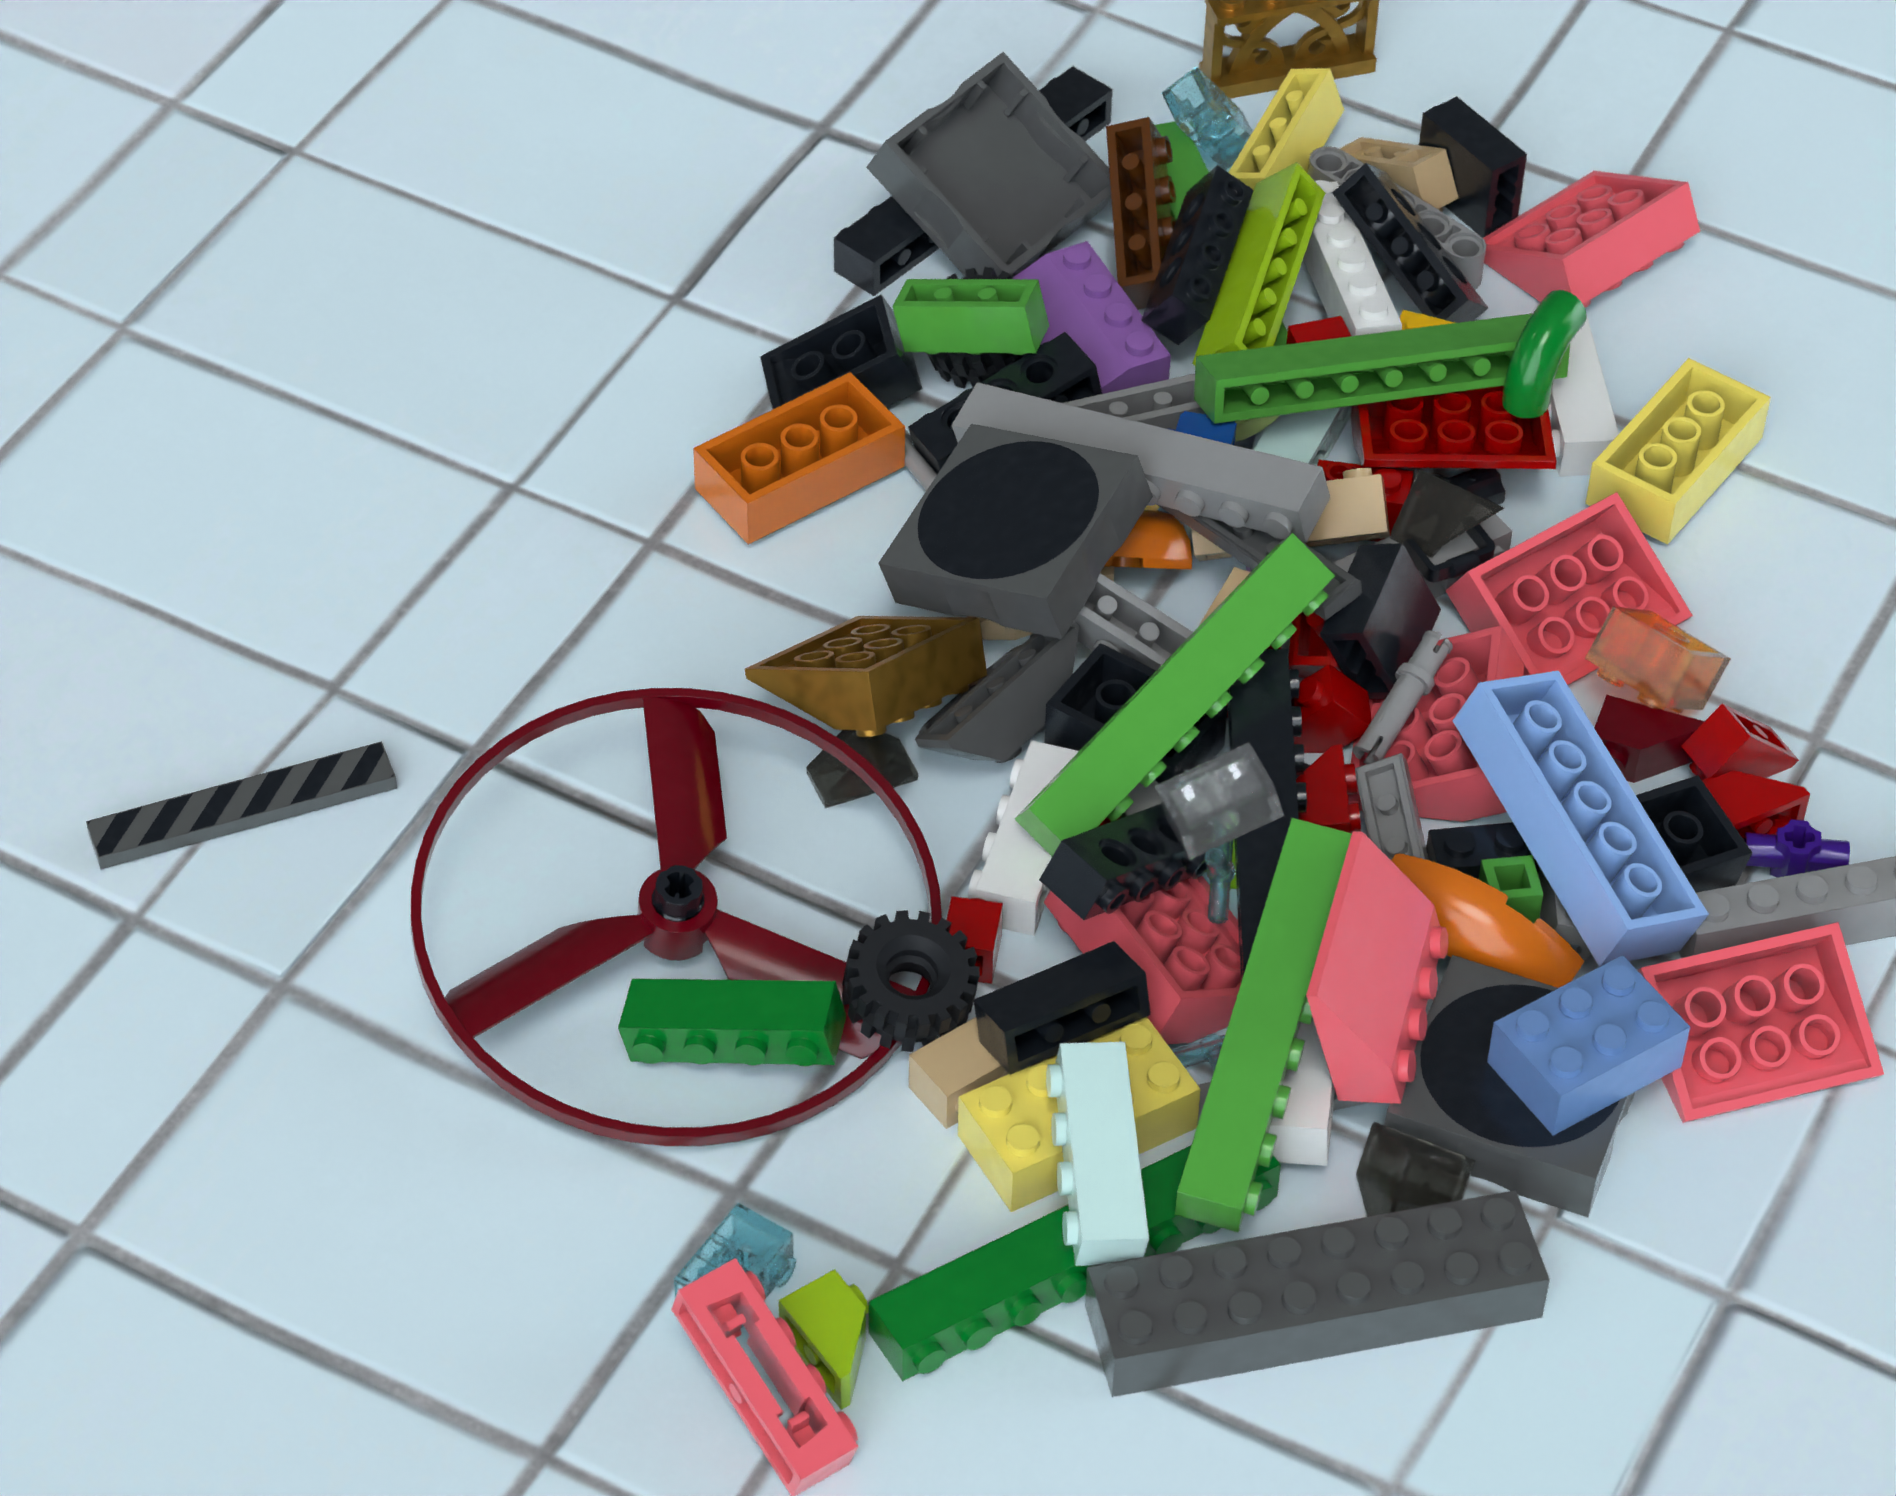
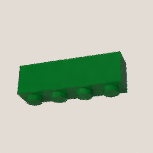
M632 979L618 1030L631 1062L649 1064L684 1062L701 1065L709 1063H742L747 1065L795 1064L799 1066L835 1065L847 1015L836 981Z

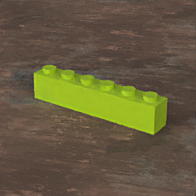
M1297 162L1256 183L1210 320L1206 323L1192 364L1196 366V356L1274 346L1325 196L1322 188Z

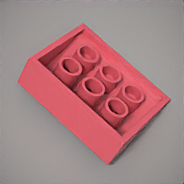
M1592 171L1483 238L1486 243L1484 263L1540 302L1550 292L1564 290L1575 295L1586 308L1591 304V299L1604 291L1618 288L1622 285L1623 279L1634 272L1650 268L1655 259L1665 253L1682 248L1684 241L1700 232L1689 183Z
M1617 492L1471 569L1445 590L1470 632L1502 625L1524 663L1523 676L1559 671L1567 685L1693 616Z
M1502 625L1447 638L1452 643L1453 649L1446 656L1433 677L1434 687L1428 695H1422L1383 758L1402 753L1407 760L1418 813L1421 818L1464 822L1506 813L1504 806L1453 723V719L1479 682L1523 676L1524 663ZM1444 639L1439 640L1436 645L1441 646ZM1369 699L1371 719L1374 718L1385 699ZM1362 736L1354 740L1353 748L1355 744L1359 742ZM1352 751L1351 764H1355V768L1367 765L1363 762L1369 753L1365 752L1362 758L1358 759ZM1357 785V794L1348 795V804L1359 803V811H1363Z
M1353 831L1306 997L1338 1101L1401 1104L1406 1082L1412 1083L1415 1078V1048L1417 1040L1423 1041L1426 1036V1006L1428 999L1436 997L1438 987L1436 967L1438 960L1444 959L1447 955L1448 932L1446 927H1440L1434 904L1364 832Z
M1203 876L1198 879H1186L1177 883L1168 891L1161 889L1149 894L1140 902L1134 900L1121 905L1113 913L1107 914L1104 912L1086 920L1080 918L1052 891L1049 892L1044 900V904L1057 919L1060 928L1070 936L1083 954L1115 941L1146 972L1151 1014L1147 1017L1167 1044L1192 1043L1228 1027L1241 985L1238 920Z
M1838 922L1645 966L1637 970L1690 1026L1682 1067L1661 1078L1683 1123L1884 1075Z

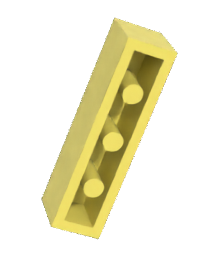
M1330 68L1290 69L1228 173L1252 188L1253 191L1256 183L1296 162L1308 173L1310 154L1315 149L1325 145L1345 111Z

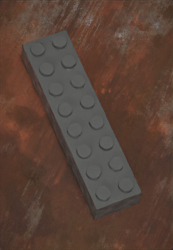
M1514 1190L1087 1267L1085 1308L1111 1396L1116 1397L1542 1318L1550 1278L1517 1192Z

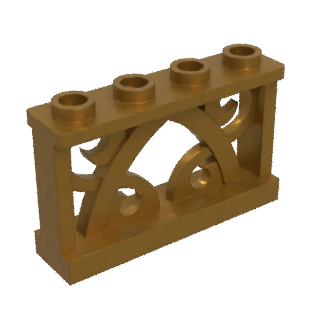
M1205 0L1206 17L1203 59L1199 62L1198 76L1212 102L1278 90L1290 69L1330 68L1334 80L1375 72L1377 58L1374 55L1379 0ZM1359 2L1352 12L1341 17L1349 10L1350 3ZM1293 13L1302 14L1319 24V26L1306 32L1293 45L1279 47L1274 40L1265 37L1278 23ZM1356 23V32L1346 35L1343 29ZM1235 24L1237 30L1242 35L1232 36L1225 33V26ZM1223 45L1233 48L1227 57H1222Z

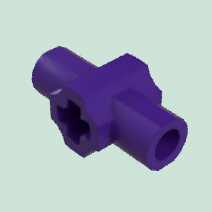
M1790 820L1784 827L1777 828L1776 835L1747 832L1744 835V841L1753 852L1746 866L1770 868V875L1777 878L1849 865V841L1822 839L1821 832L1811 827L1808 821Z

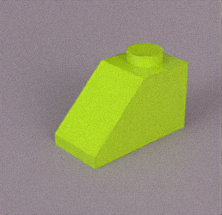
M834 1269L778 1301L779 1317L787 1322L796 1340V1347L794 1348L805 1365L812 1364L819 1371L825 1382L827 1393L842 1410L851 1405L866 1341L868 1303L861 1290L854 1284L848 1286Z

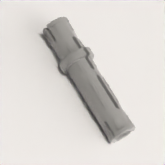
M1431 630L1426 631L1409 662L1402 663L1396 671L1395 677L1397 681L1361 739L1352 749L1353 754L1358 759H1361L1365 752L1369 753L1363 763L1370 764L1385 757L1422 695L1425 696L1431 692L1435 685L1433 677L1446 656L1453 649L1452 643L1447 638L1444 639L1441 646L1436 645L1442 634Z

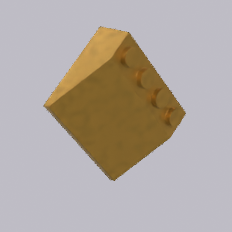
M856 616L745 668L746 679L834 729L856 730V734L859 737H872L885 733L887 731L886 726L891 723L913 719L915 717L914 712L919 709L931 708L942 704V698L947 695L968 691L970 683L987 675L979 618Z

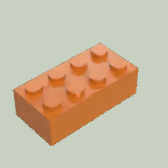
M849 372L693 448L695 489L747 544H750L905 467V425Z

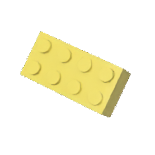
M1688 358L1592 463L1585 504L1592 506L1617 492L1641 532L1668 545L1762 439L1771 397Z
M1148 1017L1086 1042H1125L1139 1154L1197 1128L1201 1089ZM1057 1055L1011 1075L1003 1076L960 1095L958 1098V1137L1010 1212L1058 1191L1057 1165L1058 1162H1064L1062 1146L1053 1145L1051 1131L1052 1114L1058 1113L1057 1097H1048L1046 1088L1047 1065L1055 1064Z

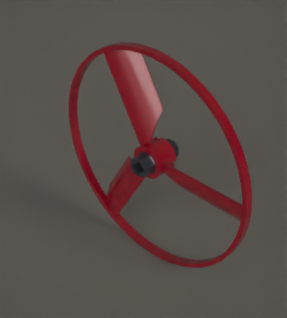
M648 688L601 695L558 708L526 723L498 741L462 774L438 806L424 834L416 858L411 886V936L415 961L422 984L438 1018L460 1049L497 1085L531 1108L564 1124L595 1135L631 1143L659 1146H706L738 1142L774 1133L803 1122L834 1106L872 1077L902 1044L900 1041L893 1040L890 1049L879 1045L881 1035L876 1032L868 1039L860 1032L863 1020L861 1019L853 1024L847 1015L849 1004L844 1005L847 1016L838 1050L860 1059L868 1058L853 1072L830 1088L797 1105L767 1116L738 1123L707 1127H659L610 1119L567 1105L538 1091L509 1072L474 1039L643 940L644 947L660 958L671 961L686 960L701 954L703 944L708 940L728 980L836 981L842 999L845 961L717 909L718 898L714 885L704 874L695 870L715 848L727 839L715 732L697 708L720 710L747 716L780 727L815 744L857 774L881 798L898 821L911 844L924 880L929 913H931L929 922L935 925L939 923L942 917L941 896L934 861L921 829L909 808L892 785L868 760L841 739L798 715L755 699L724 692L692 688ZM643 708L660 870L652 873L642 884L638 898L637 915L594 919L560 927L454 987L444 997L434 976L426 951L421 911L426 872L434 847L448 819L465 795L486 773L507 756L532 740L557 728L591 716L625 709ZM921 977L916 991L889 980L894 989L906 995H922L930 990V983L924 977Z

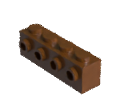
M1150 117L1106 126L1117 281L1137 310L1145 309L1176 223L1174 216H1171L1170 203L1176 201V192L1171 176H1168L1167 163L1173 161L1172 148L1168 137L1161 136Z

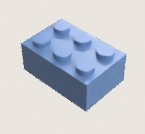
M1621 955L1495 1021L1487 1063L1554 1136L1682 1067L1690 1026L1636 968Z

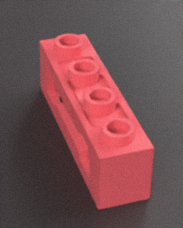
M734 1258L680 1288L671 1310L790 1495L797 1496L850 1464L858 1448L856 1443L858 1440L857 1432L849 1417L842 1411L836 1412L825 1395L827 1388L819 1371L812 1364L805 1365L794 1348L796 1347L794 1334L787 1322L781 1317L775 1319L764 1302L766 1299L765 1291L757 1276L750 1270L745 1272L738 1260ZM742 1325L749 1333L747 1344L794 1415V1417L787 1420V1429L779 1420L783 1410L736 1339V1337L741 1335Z

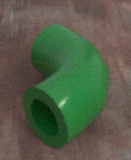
M1564 290L1550 292L1528 319L1516 343L1508 365L1502 395L1503 407L1508 413L1516 417H1539L1547 412L1549 408L1553 382L1560 361L1568 345L1584 326L1587 319L1583 303L1572 293Z

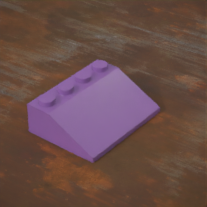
M1088 241L1047 253L1012 278L1039 280L1049 327L1041 344L1066 332L1096 365L1103 394L1169 379L1170 353L1151 327L1141 321L1143 316Z

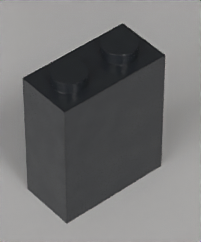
M1457 96L1423 112L1419 145L1446 149L1459 197L1445 207L1482 238L1517 218L1527 153Z
M1403 543L1359 545L1348 573L1361 581L1362 594L1328 618L1320 632L1322 639L1344 675L1368 691L1369 699H1386L1397 681L1395 677L1396 671L1402 663L1409 662L1420 644L1424 633L1428 630L1432 631L1441 611L1440 606Z

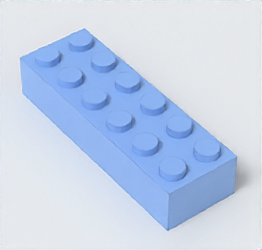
M1559 671L1479 682L1453 719V723L1598 966L1600 967L1621 955L1628 961L1679 952L1709 914Z

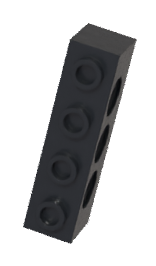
M1365 163L1332 192L1422 314L1460 323L1475 321L1488 309V306L1386 172Z
M1218 165L1186 192L1141 320L1177 345H1180L1210 320L1253 193L1252 188Z
M1066 332L1041 344L1036 353L1027 354L981 382L982 384L1059 403L1103 394L1096 365ZM973 388L963 391L958 397L935 411L925 414L918 421L908 426L913 446L936 474L939 473L958 444L951 425Z
M1174 798L1062 840L1039 881L1083 920L1104 912L1110 914L1121 905L1134 900L1140 902L1151 893L1161 889L1168 891L1181 881L1201 877L1214 861V856L1211 853L1220 840L1221 835L1179 798Z

